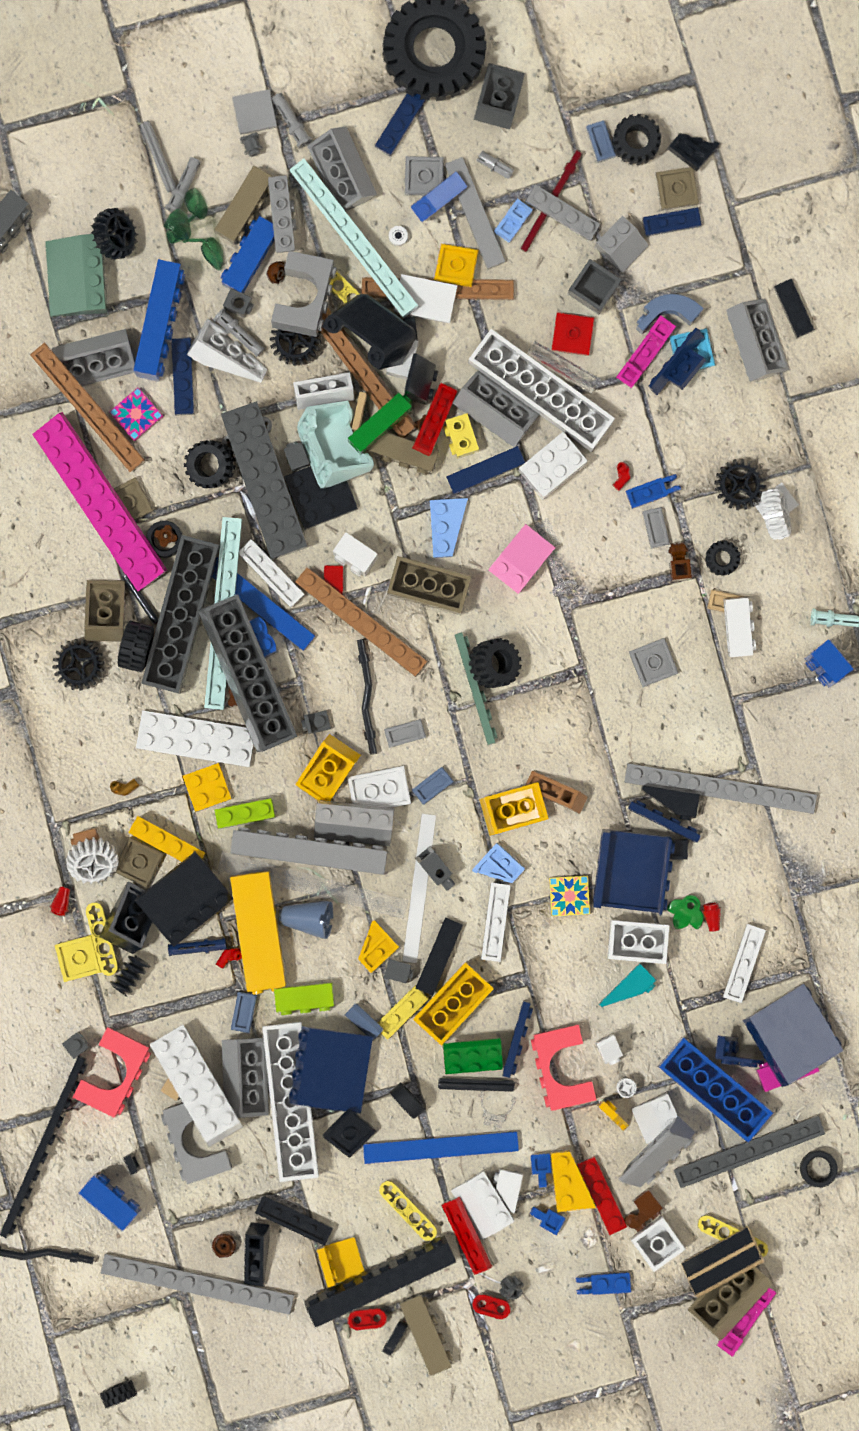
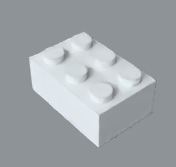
M562 432L524 463L518 472L539 497L544 500L585 466L587 460L565 433Z
M610 920L607 959L666 964L669 925Z

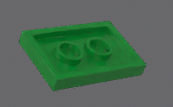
M501 1038L443 1043L445 1075L503 1070Z

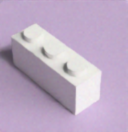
M350 372L293 382L298 410L306 409L309 406L354 400Z
M748 597L723 599L728 656L753 655V651L756 650L755 639H752L751 634L754 631V621L750 620V612H753L752 601H749Z

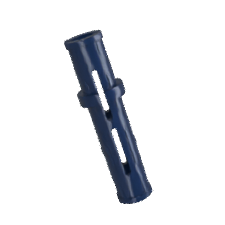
M205 938L204 941L178 943L174 947L168 944L169 956L201 952L209 954L210 951L227 949L226 938L213 940ZM195 947V948H190V949H181V950H179L180 948Z

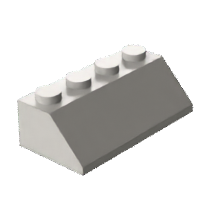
M346 126L328 130L307 146L325 186L345 211L364 204L377 195Z
M766 299L742 302L726 310L750 382L789 371Z
M126 329L52 347L55 355L82 386L134 373L135 361Z
M478 370L462 387L453 402L461 411L467 413L475 421L481 423L514 448L539 416L538 413Z
M318 800L314 838L390 846L394 808Z
M264 1038L222 1040L223 1092L237 1118L269 1115Z
M677 1116L628 1164L619 1180L640 1188L645 1183L650 1184L656 1177L654 1174L657 1171L661 1173L668 1166L667 1161L676 1159L681 1153L679 1150L682 1147L686 1149L692 1143L693 1139L691 1137L695 1131Z

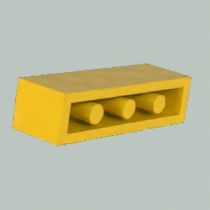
M139 816L136 817L128 832L181 862L195 851L202 860L206 855L202 850Z

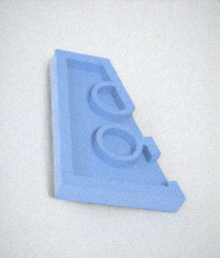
M468 498L430 500L433 558L453 557Z

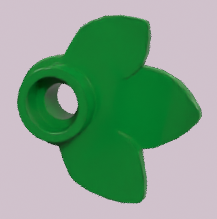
M687 895L683 899L671 901L668 905L667 911L674 914L673 924L675 929H683L689 924L697 930L701 927L703 913L700 910V900L698 897ZM689 902L694 903V907L689 908L687 904Z

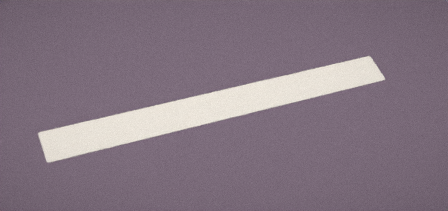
M422 814L416 857L429 846L432 848L435 815ZM417 861L415 862L403 962L417 963L428 874Z

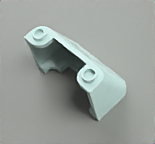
M348 401L309 406L305 409L297 424L300 440L320 488L331 487L368 473L374 466L373 458L368 453H362L360 456L348 442V437L353 434L350 423L354 418V411Z

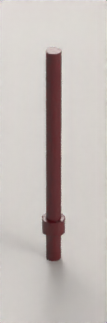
M576 150L570 162H567L563 168L564 172L551 193L558 198L570 175H573L577 169L575 166L582 156L581 152ZM542 212L539 214L520 248L522 251H528L547 217L546 214Z

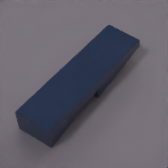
M516 446L448 475L446 478L453 494H459L489 479L496 478L520 467L526 462L519 446Z

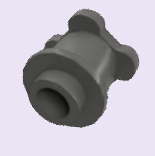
M257 132L240 138L241 144H244L246 150L244 152L245 155L250 157L259 155L263 149L259 144Z

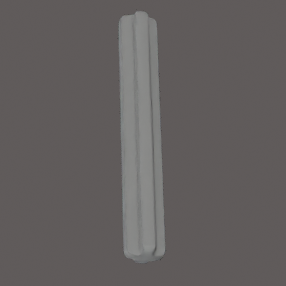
M150 121L142 122L140 126L166 191L168 193L172 192V190L176 189V185Z

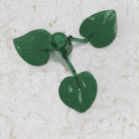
M192 188L186 192L184 201L188 211L193 214L188 219L187 214L182 209L172 211L163 226L168 229L166 233L167 239L171 244H176L180 241H183V243H203L201 245V252L204 258L212 267L220 271L223 263V250L219 242L212 237L207 240L189 239L191 236L189 222L196 217L200 220L205 219L208 212L205 198L197 189Z

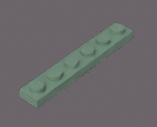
M461 632L455 634L456 643L487 745L495 744V739L498 738L495 727L491 728L489 723L492 717L490 710H485L484 702L487 701L484 691L479 690L478 680L475 681L473 679L474 674L470 673L472 668L469 666V661H471V658H469L470 655L467 650L470 644L468 637H463Z

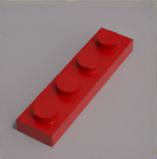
M443 383L439 384L412 449L427 456L431 455L457 390Z
M593 1156L578 1163L577 1166L609 1235L627 1228L595 1157Z
M460 1197L443 1203L441 1206L474 1275L491 1269V1262Z

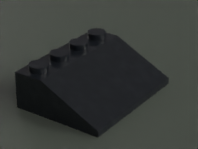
M195 851L137 897L135 901L174 947L232 901L233 897Z

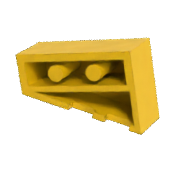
M569 1150L550 1152L557 1212L596 1208Z

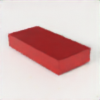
M324 566V581L342 595L343 566Z

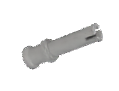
M283 93L273 96L272 101L287 123L289 134L293 135L297 142V147L300 149L310 144L313 139L307 135L304 124L298 121Z
M189 158L176 189L171 192L172 196L169 203L165 205L166 210L180 215L182 204L188 198V189L201 164L198 159Z
M225 308L221 309L213 318L214 322H218L225 328L226 333L234 335L256 357L265 349L238 325V320L233 319L226 312Z

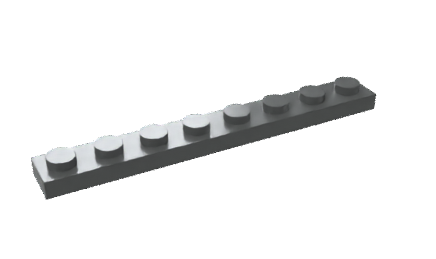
M817 1115L751 1140L749 1143L740 1144L676 1168L674 1173L680 1188L822 1136L825 1134V1131Z

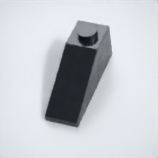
M641 786L642 792L675 815H680V819L691 821L692 817L695 818L697 816L700 794Z
M251 1222L245 1233L244 1284L264 1286L270 1242V1225Z

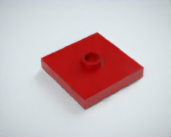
M556 313L551 351L589 356L594 318Z

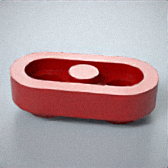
M478 1294L473 1299V1309L479 1314L496 1319H505L510 1314V1305L506 1300L486 1294ZM480 1300H484L486 1302L484 1307H480L478 1305V1302ZM502 1305L504 1311L498 1312L497 1307Z
M379 1308L354 1310L348 1316V1325L353 1330L378 1329L386 1323V1314ZM378 1314L381 1319L374 1321L373 1316ZM356 1316L361 1318L360 1323L354 1322Z

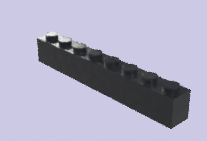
M436 1237L430 1243L418 1245L412 1251L401 1253L389 1262L384 1261L372 1270H364L355 1278H347L337 1286L328 1287L318 1295L313 1294L304 1301L305 1307L316 1328L456 1263V1259L446 1237Z

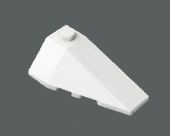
M207 319L193 341L187 355L205 366L261 383L267 369L253 355L246 354L240 348L241 344L239 342H233L227 336L228 333L225 332L224 328Z

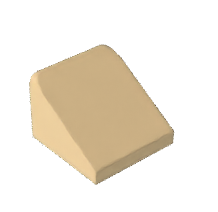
M168 1078L161 1092L177 1101L179 1095Z

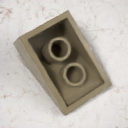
M87 580L84 625L85 641L121 642L124 633L125 581Z

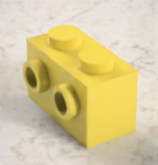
M467 413L445 420L446 426H443L446 437L450 436L452 444H449L452 455H456V458L459 459L479 452Z

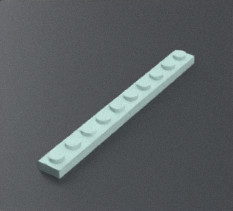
M302 159L289 171L402 317H406L418 307L417 303L307 161Z
M223 517L214 603L235 595L242 519ZM210 643L204 708L224 710L227 679Z

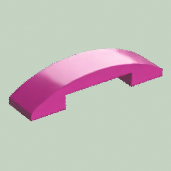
M660 315L616 378L632 389L676 326Z
M769 1288L721 1341H718L716 1346L733 1357L743 1343V1339L764 1308L766 1309L776 1292Z

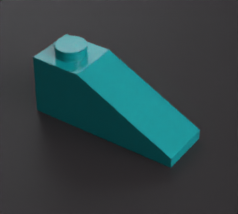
M638 964L598 1005L604 1007L641 995L645 991L648 994L656 986L654 984L656 979L641 964Z

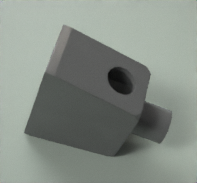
M430 846L415 858L437 886L441 884L447 891L455 885V882L450 878L452 872ZM438 869H441V872L439 874H436V871Z

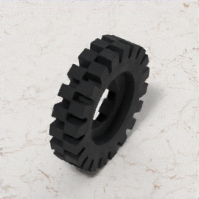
M409 0L401 6L400 11L396 10L391 16V21L387 23L383 38V61L386 62V70L389 76L393 75L394 83L399 88L402 86L406 88L405 93L413 97L415 94H419L422 100L429 101L430 97H435L436 101L445 100L448 95L451 98L460 95L462 89L466 91L472 86L473 80H477L485 59V32L483 26H479V18L475 13L470 14L469 7L464 3L457 5L455 4L456 0H415L414 3H411ZM428 28H440L448 32L455 43V53L452 59L439 67L427 66L420 62L414 53V41L420 32Z

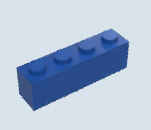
M260 216L257 220L254 219L249 227L250 233L242 238L239 244L241 246L239 252L233 254L230 260L231 266L229 269L225 268L220 277L223 286L243 294L275 240L273 223Z

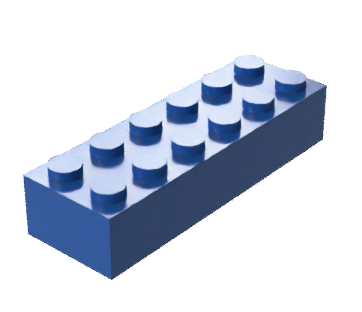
M160 259L157 261L133 370L136 377L159 382L160 377L164 376L165 366L163 360L168 357L169 347L167 342L172 339L173 335L171 324L172 321H176L177 317L175 306L176 303H180L181 299L179 288L185 281L184 270L179 263Z
M683 1037L657 1066L748 1143L773 1114L772 1111Z

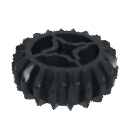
M118 208L104 209L93 219L94 223L91 227L94 230L91 234L94 235V239L92 241L96 242L95 248H100V254H105V258H111V260L123 259L132 254V251L136 249L135 244L138 242L135 238L138 235L135 233L136 226H133V220L129 219V214L124 213V210H119Z
M280 329L278 331L271 330V334L276 337H270V341L276 343L270 345L271 349H277L273 352L274 356L281 354L278 358L279 361L286 358V365L290 363V360H293V366H296V361L299 360L302 366L304 365L303 359H306L307 362L311 361L309 355L316 357V353L313 350H320V347L315 345L321 343L319 338L311 336L310 343L302 338L300 333H283L285 330ZM298 334V339L301 340V342H296L293 346V342L290 339H295V337ZM280 338L289 343L288 353L280 346ZM300 347L308 348L301 354L293 355L296 349Z
M736 459L733 460V466L727 462V469L725 467L720 468L723 474H716V477L721 480L714 481L715 485H720V487L714 489L715 492L721 491L717 498H725L722 502L723 505L729 501V509L736 504L737 511H739L740 505H742L744 510H747V503L751 508L754 507L752 500L759 503L760 499L758 496L762 495L760 489L766 488V485L760 484L766 480L764 477L759 478L763 471L761 470L756 473L755 470L758 468V465L751 468L752 461H748L747 465H744V459L740 460V465H738ZM735 470H743L747 473L742 477H738L735 474L733 475L731 472ZM751 476L755 481L754 493L748 486V480ZM726 477L730 479L729 481L733 486L729 493L725 488ZM746 478L743 484L744 489L740 488L734 491L737 486L736 481L740 482ZM737 493H743L748 495L749 498L739 500L733 498V496Z
M75 639V645L72 646V643L67 641L69 646L67 649L64 645H61L60 647L64 651L62 653L56 651L60 658H53V661L58 662V665H53L52 668L59 669L54 675L56 677L62 676L58 680L59 683L66 680L64 684L66 688L71 683V690H75L76 685H78V689L82 691L84 684L87 689H90V681L94 685L97 684L94 677L101 679L97 672H104V669L100 668L99 665H103L105 662L102 660L98 661L103 655L102 653L95 654L99 650L98 647L91 650L92 642L85 646L86 641L83 639L81 645H79L78 639ZM76 650H85L91 654V657L79 658ZM70 653L72 661L63 668L64 660ZM76 659L79 662H84L81 671L77 667L73 668ZM94 662L93 671L87 677L85 669ZM78 672L82 680H72L67 677L66 673Z

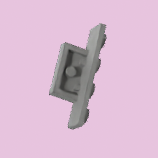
M287 176L269 177L268 183L276 252L294 251L293 231L297 229L296 220L291 218V212H295L294 201L289 199Z

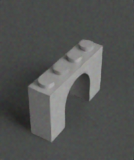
M289 251L284 268L285 275L312 282L318 292L314 301L305 307L296 308L275 304L271 319L272 328L317 337L318 331H322L324 320L321 319L323 313L326 314L328 302H326V298L331 295L332 285L330 282L331 278L336 276L337 267H334L332 259Z
M183 1103L163 1110L161 1119L164 1126H168L170 1133H167L170 1144H174L176 1150L173 1152L175 1161L181 1164L182 1170H179L182 1181L190 1184L232 1169L227 1150L206 1157L194 1156L187 1151L183 1144V1132L193 1119Z

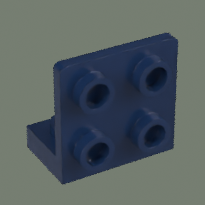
M718 1035L715 1059H721L722 1064L755 1068L758 1067V1064H764V1060L736 1057V1053L739 1051L738 1037Z

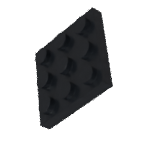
M311 466L284 476L304 530L358 510L347 481L331 487L320 488Z

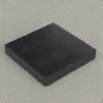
M348 1108L322 1136L350 1158L376 1130L352 1109Z

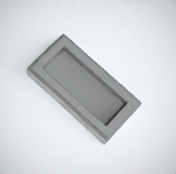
M661 507L642 511L650 548L670 545Z
M421 719L384 729L389 748L426 738Z

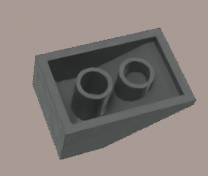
M488 63L473 120L510 130L525 73Z

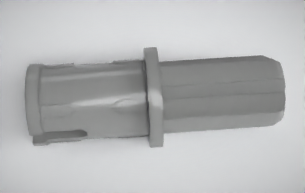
M481 151L478 156L479 158L476 160L477 162L490 168L491 172L495 171L507 179L512 176L513 169L502 163L499 158L496 159Z

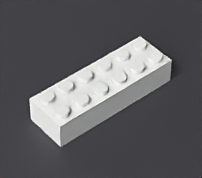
M184 1025L150 1044L209 1147L243 1127Z

